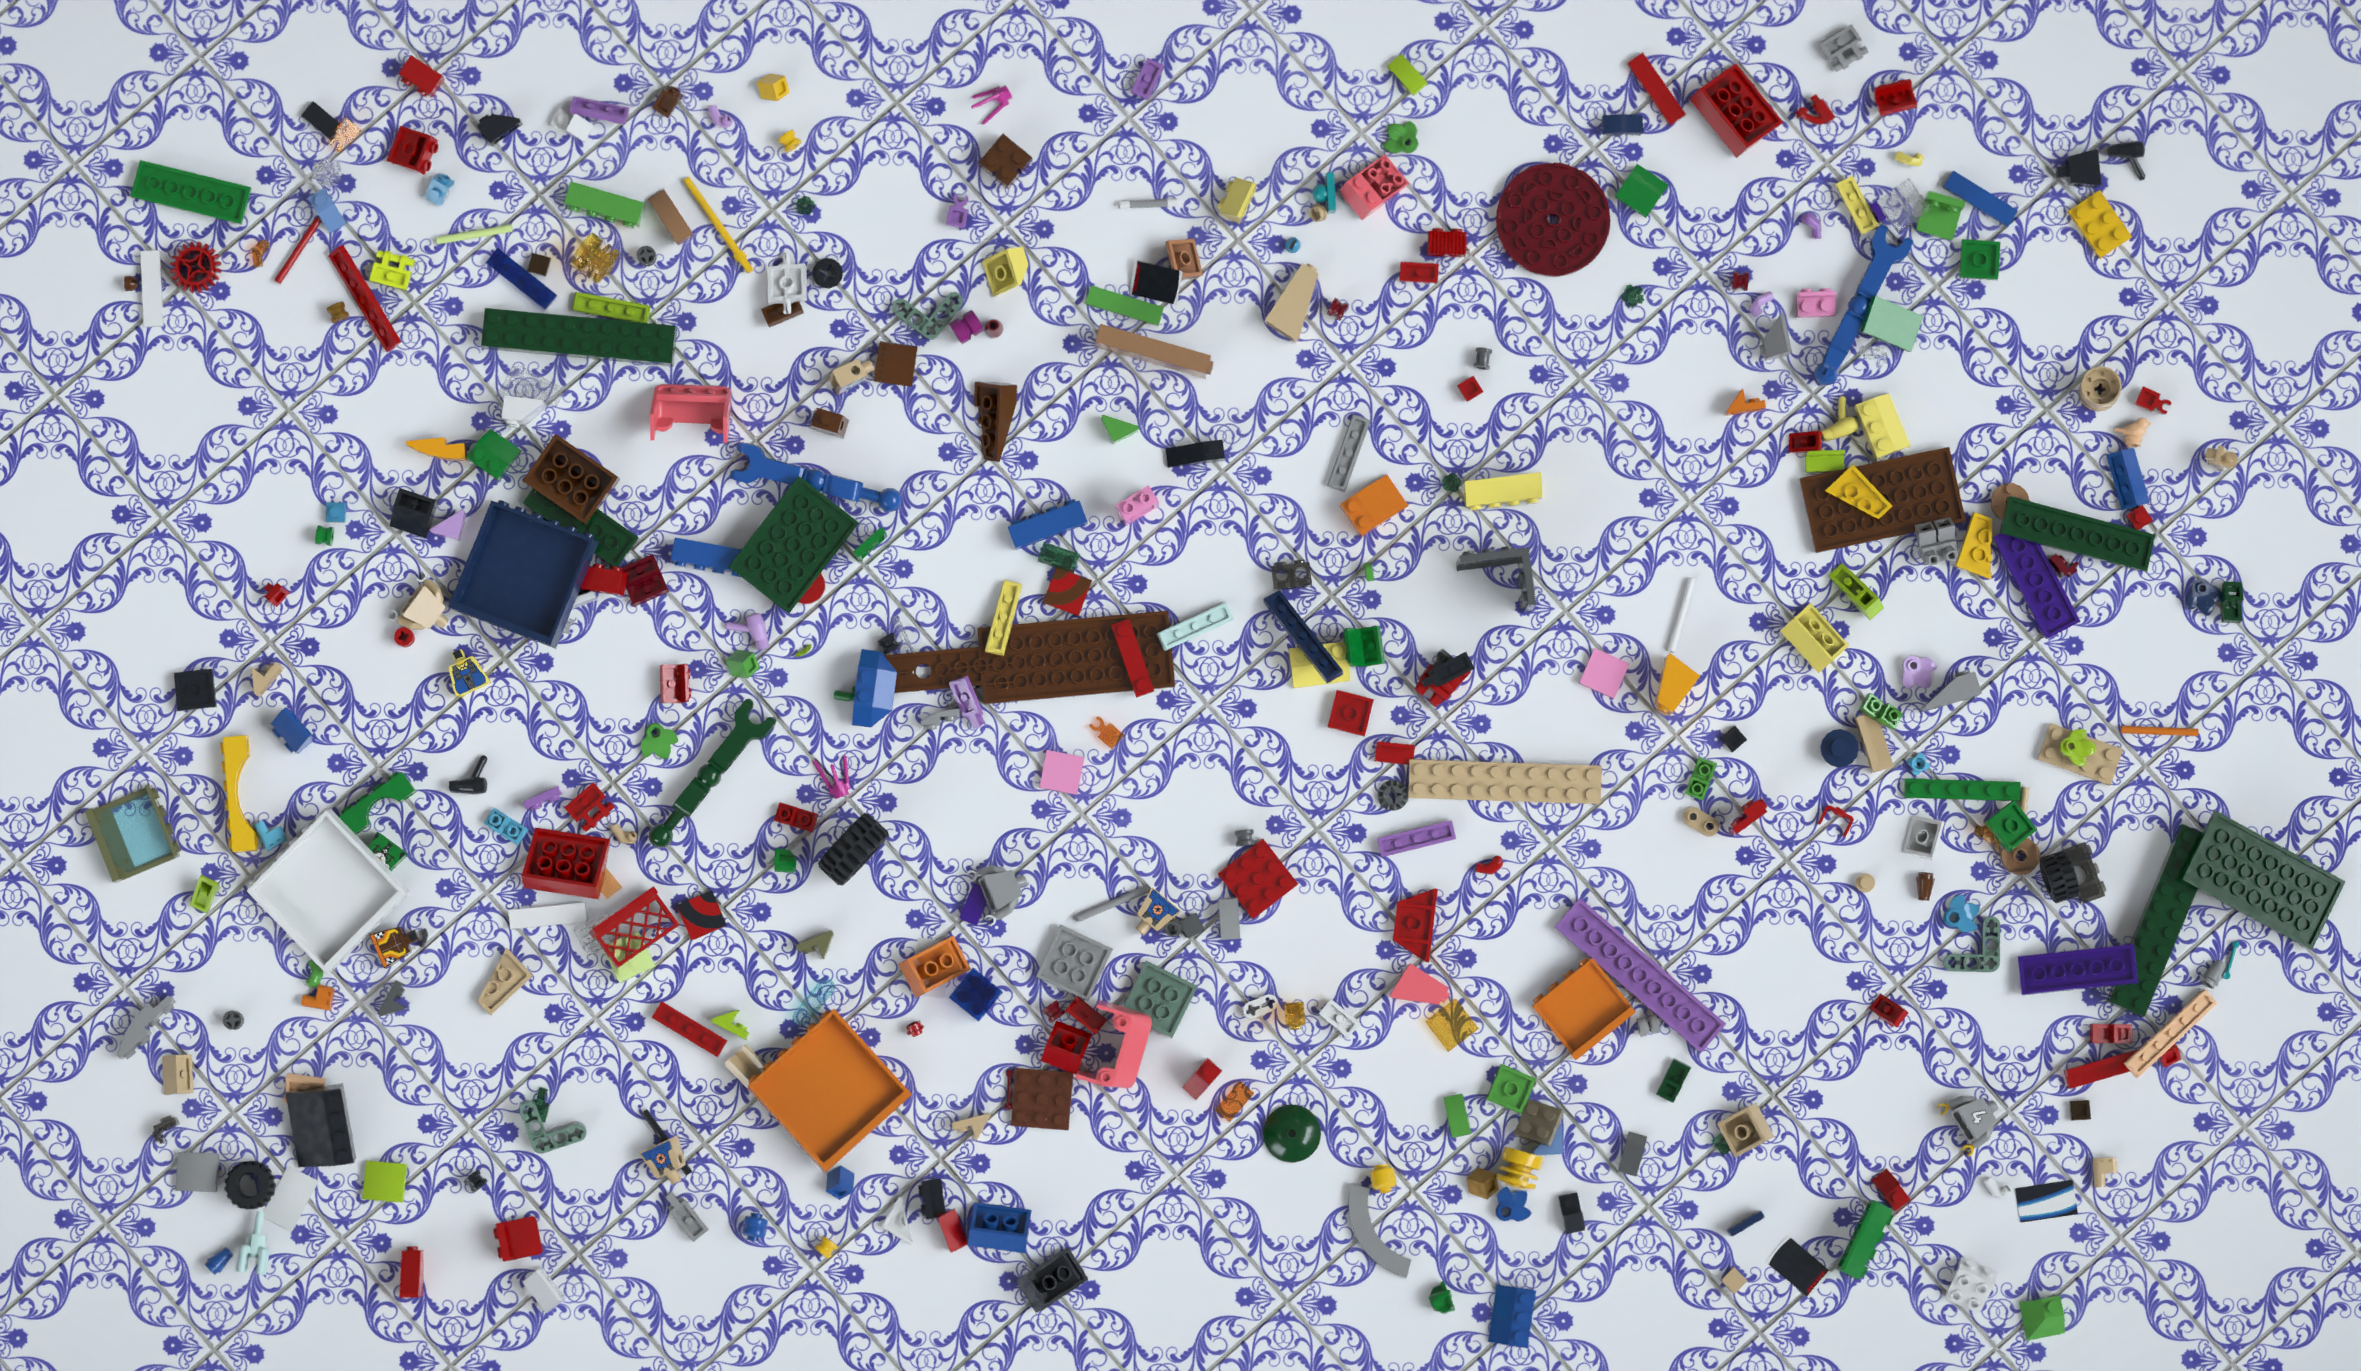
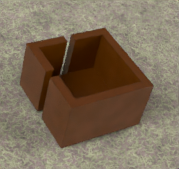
M1002 133L979 161V166L992 177L995 174V179L1009 190L1019 178L1017 170L1019 169V172L1022 174L1032 163L1033 159L1027 152Z

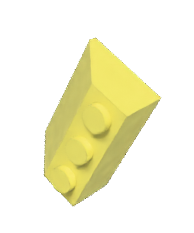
M1889 393L1854 406V411L1875 460L1911 446Z
M1811 603L1780 630L1785 638L1792 643L1818 673L1849 646Z
M1344 641L1323 644L1343 670V675L1329 683L1324 681L1299 647L1290 648L1288 652L1293 689L1351 681L1349 664L1345 657L1347 650Z

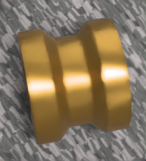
M338 302L326 308L327 312L331 314L332 323L341 322L350 316L345 311L344 302Z

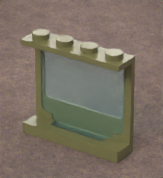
M148 784L144 789L98 808H90L84 811L114 883L180 857L181 847L178 841L173 839L172 834L174 830L170 822H166L164 817L167 816L166 810L163 805L159 804V793L156 787L153 788L152 785Z

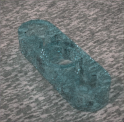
M825 978L814 987L793 1013V1021L797 1025L803 1026L809 1023L834 993V982ZM828 982H830L831 991L829 992L826 990L822 994L826 996L823 1000L820 995L815 993V991L818 989V991L821 992L823 989V986H821L822 983L827 984ZM813 996L818 997L820 1001L819 1005L815 1008L810 1007L808 1003L809 999ZM805 1004L813 1013L810 1015L807 1012L805 1015L806 1021L801 1020L798 1022L797 1013L802 1014L806 1010L802 1008Z

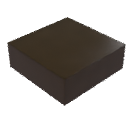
M532 253L527 272L546 277L551 258Z
M2089 1100L2069 1101L2071 1121L2091 1119Z

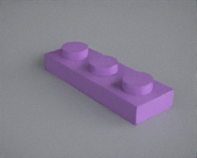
M574 96L569 113L597 120L611 121L617 124H625L630 107Z

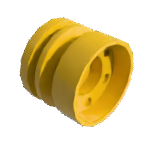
M1505 1147L1502 1159L1509 1162V1166H1499V1169L1507 1171L1506 1176L1497 1174L1496 1178L1510 1186L1535 1190L1536 1185L1528 1183L1529 1178L1538 1180L1537 1176L1531 1174V1170H1541L1544 1158Z

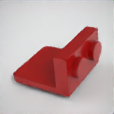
M531 1216L495 1224L496 1228H493L495 1240H499L500 1247H497L499 1259L502 1258L503 1262L539 1255L543 1252L536 1217Z

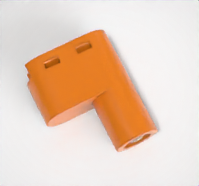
M319 984L316 997L303 995L301 1006L330 1011L335 989L331 988V986Z

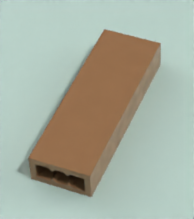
M1100 324L1095 341L1096 348L1206 379L1207 374L1211 375L1214 361H1211V355Z

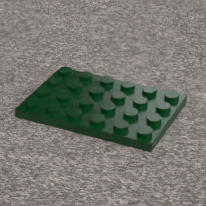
M798 476L728 567L789 614L859 522Z

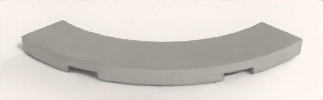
M1351 1184L1348 1202L1349 1215L1359 1243L1365 1252L1381 1267L1398 1276L1407 1278L1411 1259L1405 1258L1387 1247L1372 1226L1368 1211L1370 1188Z

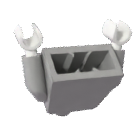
M991 865L978 869L977 872L973 870L967 872V874H975L974 879L968 881L976 882L978 880L991 913L995 912L994 915L989 914L985 917V919L988 917L993 918V923L988 926H993L997 919L1001 920L1013 912L1018 904V897L1022 895L1020 888L1027 886V880L1024 875L1015 878L1012 870L1006 871L1003 867Z

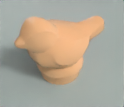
M2143 417L2125 428H2115L2114 431L2125 436L2124 441L2127 447H2140L2143 440L2142 436L2145 435L2146 428L2151 423Z

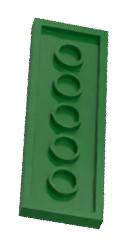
M140 160L130 197L242 225L252 188Z

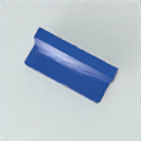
M2135 449L2121 450L2106 455L2121 509L2126 510L2148 504L2149 498Z

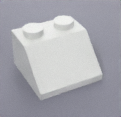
M504 396L502 419L509 427L519 428L520 425H526L543 412L547 405L543 400Z
M544 1268L537 1269L522 1282L525 1285L523 1287L524 1291L529 1297L533 1296L537 1301L535 1305L541 1312H550L566 1299Z

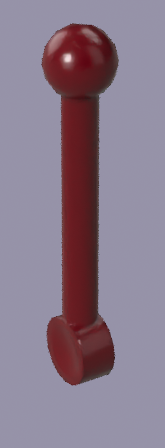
M1007 1070V1103L1004 1107L1006 1110H1010L1012 1108L1010 1103L1011 1081L1014 1072Z

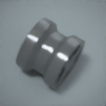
M642 246L637 251V259L641 265L650 267L656 262L657 255L652 247Z
M1253 829L1235 831V836H1237L1236 847L1255 845V841L1252 839Z
M231 1010L223 1016V1024L230 1030H237L243 1026L244 1017L240 1012Z

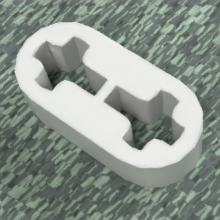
M1271 994L1262 996L1245 1004L1243 1014L1248 1019L1258 1018L1274 1011L1278 1006V1000ZM1266 998L1274 999L1275 1001L1272 1004L1273 1008L1268 1006L1262 1008L1261 1004L1266 1002ZM1249 1005L1260 1007L1259 1010L1255 1011L1254 1016L1246 1013Z

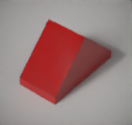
M1821 431L1789 434V453L1821 451Z

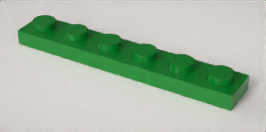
M1904 779V798L2020 801L2021 782Z

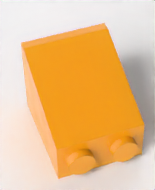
M1671 653L1664 659L1654 703L1657 706L1656 710L1664 716L1666 714L1670 716L1700 678L1699 674Z

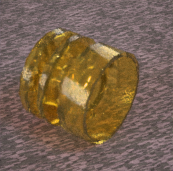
M591 233L576 250L570 265L579 272L584 271L588 267L586 276L588 278L593 276L592 281L598 284L611 272L620 252L616 248L611 251L612 246L610 244L601 249L604 240L595 233Z

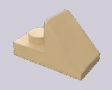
M278 662L271 663L266 668L264 676L252 667L254 694L261 698L284 670V667Z
M987 1113L951 1123L952 1128L961 1133L969 1131V1126H972L977 1141L990 1118V1114Z

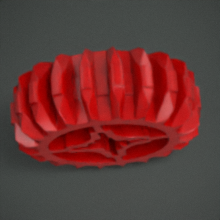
M190 242V248L184 244V251L176 250L179 256L172 255V258L176 260V262H170V265L175 267L170 270V273L176 274L172 279L174 281L178 280L176 285L178 287L183 285L184 291H187L189 287L191 293H194L196 288L198 293H202V287L208 291V284L210 283L212 286H215L212 280L220 279L215 275L216 273H222L221 269L216 268L222 265L220 261H216L220 256L214 254L215 250L213 248L209 249L208 244L202 247V243L198 242L195 247L194 243ZM193 253H200L193 260L185 259ZM205 255L210 260V271L204 268L203 265ZM196 263H198V266H199L203 271H201V270H198V271H197V270L195 269V272H194V269H193L189 264H191V265H194V264H195V265H196ZM182 264L188 267V277L186 280L181 272ZM199 275L206 276L201 281L192 282Z

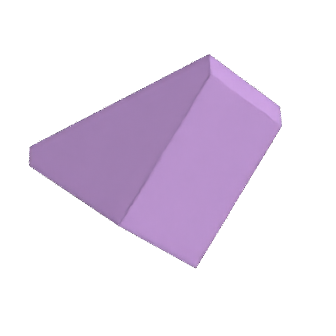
M461 510L431 528L430 531L434 535L460 541L467 515L464 510Z

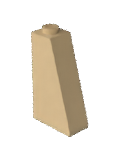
M1302 263L1265 319L1267 325L1295 343L1299 340L1319 274L1316 272L1317 269L1309 263L1307 265Z

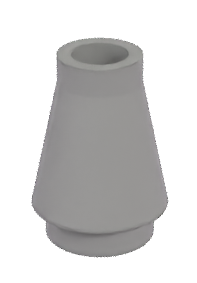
M2217 959L2201 975V983L2210 989L2218 986L2226 964Z

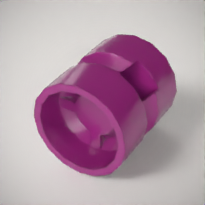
M973 310L963 314V319L957 318L949 323L961 344L969 341L971 335L977 336L985 331Z

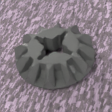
M1389 780L1383 783L1378 790V801L1387 810H1399L1407 803L1408 791L1406 786L1400 781ZM1391 787H1393L1395 793L1401 794L1395 798V804H1393L1390 797H1385V795L1391 793Z

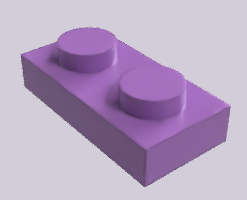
M1147 58L1131 93L1148 101L1164 69V65Z
M556 786L524 801L523 804L527 810L531 809L533 812L542 808L541 804L547 801L553 803L559 800V796L563 793L560 787Z

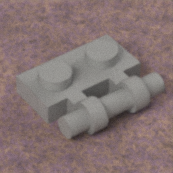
M1852 24L1819 45L1829 61L1835 57L1838 60V63L1833 65V69L1836 72L1848 68L1850 63L1855 60L1859 61L1863 58V55L1869 52L1866 46L1860 49L1857 47L1856 44L1861 42L1862 39ZM1851 49L1852 54L1844 58L1842 53Z

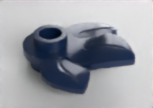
M2199 578L2192 583V591L2186 597V605L2189 610L2198 607L2201 613L2209 616L2214 609V602H2221L2222 592L2217 586L2210 585L2206 579ZM2200 585L2204 586L2202 592L2199 590Z

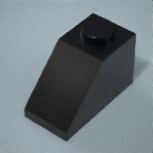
M491 114L490 116L485 115L482 117L477 126L493 147L522 126L523 123L516 117Z

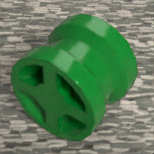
M318 525L315 544L326 543L327 546H332L334 527L324 528Z

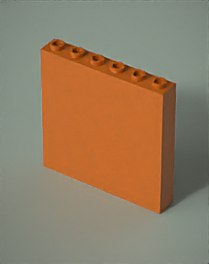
M835 1009L831 1012L829 1010L825 1011L820 1016V1022L817 1024L813 1022L805 1030L807 1033L803 1037L797 1036L791 1042L793 1045L788 1050L784 1048L778 1053V1059L774 1063L768 1062L762 1068L764 1070L763 1073L759 1076L755 1074L748 1080L750 1084L747 1087L824 1174L912 1095Z

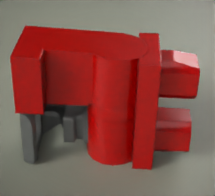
M1444 649L1437 653L1434 665L1430 663L1417 679L1419 682L1414 688L1421 696L1428 689L1432 691L1433 695L1429 698L1428 702L1434 707H1437L1442 701H1446L1471 673L1469 671L1436 688L1434 684L1424 688L1421 681L1429 677L1428 672L1432 668L1454 658Z

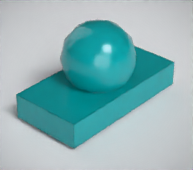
M1333 172L1326 173V185L1319 184L1312 190V196L1315 201L1320 203L1327 201L1328 213L1336 212Z

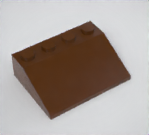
M557 434L553 436L523 479V482L584 524L591 519L620 481L618 476Z

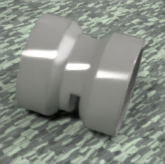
M1656 1014L1650 1015L1648 1018H1636L1640 1037L1647 1036L1648 1033H1660Z

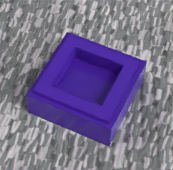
M1877 201L1870 205L1877 223L1883 222L1886 216Z

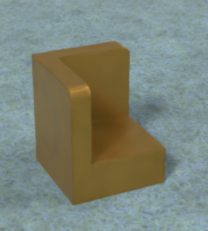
M1477 1168L1466 1178L1469 1193L1488 1199L1499 1190L1496 1173Z

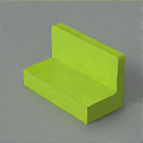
M1845 450L1807 451L1805 453L1806 473L1832 472L1845 469Z

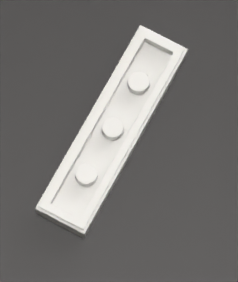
M140 251L144 327H164L161 251Z
M586 903L508 910L510 929L587 922Z

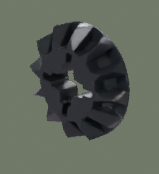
M824 258L814 265L812 275L817 285L830 289L840 283L843 270L836 260ZM831 266V273L835 277L829 276L825 280V275L820 270L827 271Z

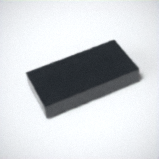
M314 101L301 114L305 120L329 140H332L343 127L342 124Z

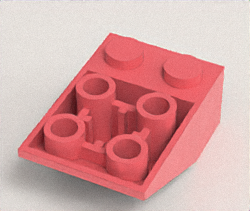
M1383 155L1349 179L1338 192L1360 219L1364 220L1405 188L1409 182L1389 158Z

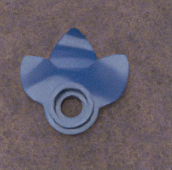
M1504 1187L1498 1193L1497 1199L1499 1204L1495 1210L1498 1219L1502 1221L1513 1219L1520 1222L1530 1217L1532 1212L1524 1207L1527 1200L1526 1191L1511 1193L1508 1187ZM1503 1208L1508 1209L1509 1212L1507 1215H1503L1501 1213V1210Z

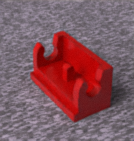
M1078 996L1065 1010L1095 1035L1107 1021L1105 1017Z

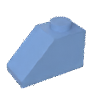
M325 188L308 197L330 233L347 224Z

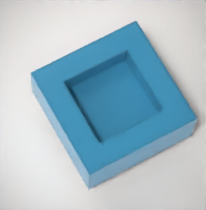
M326 503V522L346 523V503Z

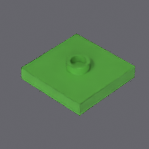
M1500 1064L1486 1100L1522 1114L1536 1078Z

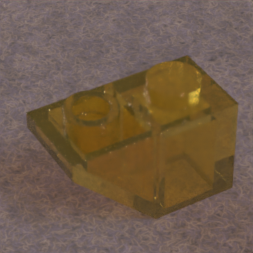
M1304 1002L1284 1003L1285 1027H1290V1030H1301L1302 1026L1306 1025Z

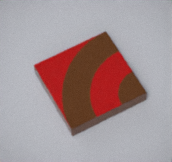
M1056 567L1043 604L1079 617L1092 580Z

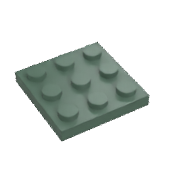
M1146 961L1123 1007L1149 1015L1152 1019V1029L1173 1038L1198 986Z

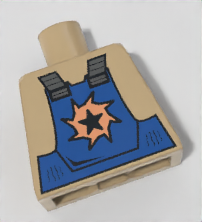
M1152 888L1137 913L1142 921L1135 929L1142 935H1145L1151 927L1158 932L1175 918L1181 910Z
M677 1135L640 1153L657 1179L667 1175L671 1185L682 1180L677 1170L685 1166L686 1162Z

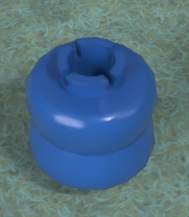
M751 1213V1216L744 1217L742 1234L747 1236L746 1240L759 1241V1238L766 1236L765 1228L768 1221L762 1218L763 1214Z

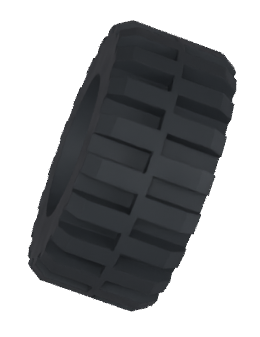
M864 813L823 855L818 862L819 868L837 885L843 886L886 841L889 836L888 831L870 814Z

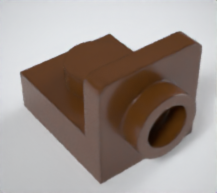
M667 86L661 91L652 108L666 118H669L684 95L676 87Z

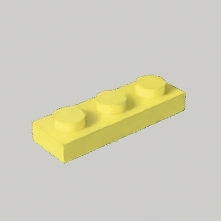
M1853 175L1835 184L1861 236L1879 227Z

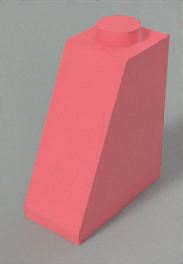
M1410 963L1389 997L1439 1005L1440 1002L1445 1003L1450 993L1447 992L1449 987Z

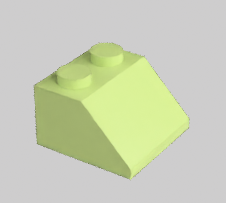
M640 932L631 934L633 936L641 937ZM624 937L617 940L616 946L626 948L628 938ZM631 939L629 948L638 950L641 940ZM647 948L618 969L606 954L619 983H623L656 966ZM615 949L614 956L619 962L625 959L626 951Z

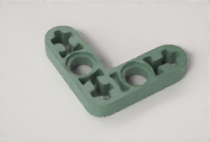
M957 292L950 293L930 318L904 299L894 301L892 309L896 316L928 340H934L963 305V298ZM951 297L954 299L958 297L959 304H954L951 307V310H954L953 313L943 307L945 304L949 307ZM904 303V308L908 312L910 309L913 310L908 314L907 319L904 318L906 316L905 312H897V304L902 305ZM940 311L948 313L946 321L938 320L937 315ZM915 314L921 316V322L917 325L912 324L910 321L911 316ZM935 319V321L938 324L942 325V327L939 328L937 325L934 329L935 335L930 334L928 336L927 328H932L935 323L932 322V320Z
M1993 916L1983 920L1981 954H1949L1943 959L1944 968L1952 972L1996 971L2000 965V921ZM1992 920L1993 923H1996V927L1992 928V934L1996 933V936L1986 937L1985 933H1990V928L1986 927V923ZM1988 939H1993L1996 942V947L1993 950L1987 949L1985 945ZM1951 957H1953L1954 961H1961L1960 957H1963V969H1960L1961 965H1954L1951 968L1947 961L1951 960ZM1979 957L1983 958L1982 962H1987L1989 958H1992V961L1996 964L1992 966V969H1989L1988 965H1982V969H1979L1981 964ZM1968 958L1976 960L1975 968L1970 969L1967 967L1966 961Z
M525 1100L520 1104V1115L535 1152L543 1154L579 1142L586 1137V1126L581 1122H574L546 1132L536 1103L532 1100ZM525 1106H529V1108H532V1118L530 1119L528 1112L524 1111ZM537 1122L540 1125V1129L532 1131L529 1125ZM575 1128L582 1130L581 1135L574 1133ZM567 1130H569L571 1139H568V1133L566 1132ZM561 1133L565 1136V1139L562 1142H556L554 1136ZM548 1137H551V1143L553 1145H550V1142H547ZM539 1140H541L543 1143L547 1142L544 1144L543 1148H541L540 1145H538Z

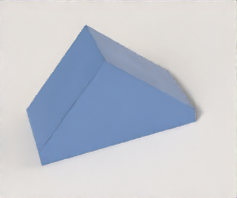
M1559 1124L1550 1147L1539 1144L1532 1153L1534 1155L1563 1154L1562 1126Z

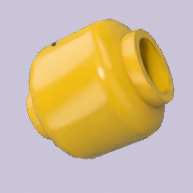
M1389 1164L1374 1166V1169L1370 1172L1372 1188L1379 1190L1380 1193L1391 1192V1188L1396 1186L1394 1168L1389 1167Z

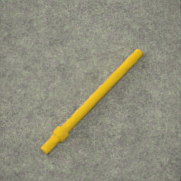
M687 177L683 182L727 243L737 263L740 262L747 274L751 273L754 269L746 259V254L736 245L691 178Z

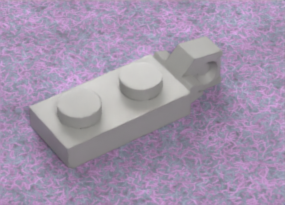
M673 1192L665 1196L671 1204L668 1207L670 1213L693 1242L709 1230L682 1196L678 1199Z

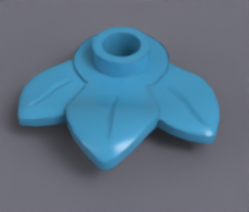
M1963 895L1956 896L1951 900L1950 908L1943 915L1944 923L1949 927H1957L1961 932L1975 931L1977 925L1972 919L1978 914L1980 907L1973 903H1965ZM1951 914H1954L1956 916L1955 921H1951L1949 919V916Z

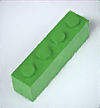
M570 182L564 204L570 211L579 213V210L586 212L587 216L593 218L602 216L605 217L604 220L607 222L615 223L619 221L623 223V226L632 229L634 226L639 227L645 209L644 202L575 182Z

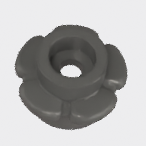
M1173 918L1164 926L1166 934L1171 937L1179 936L1183 930L1182 923L1178 922L1176 918Z

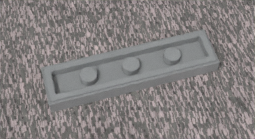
M1355 414L1352 415L1328 481V487L1342 492L1346 491L1371 420Z

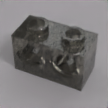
M1305 559L1295 560L1294 564L1287 565L1286 562H1276L1275 566H1271L1273 591L1312 587L1310 563L1305 562ZM1304 569L1306 576L1298 578L1295 575L1296 570ZM1277 572H1286L1287 578L1283 581L1278 580L1276 577Z

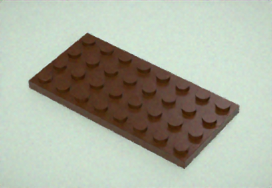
M1949 447L1855 466L1892 505L1879 519L1825 491L1849 468L1799 479L1815 553L1915 533L1914 525L1931 521L1934 526L1933 521L1948 517L1952 519L1954 524L1966 522Z

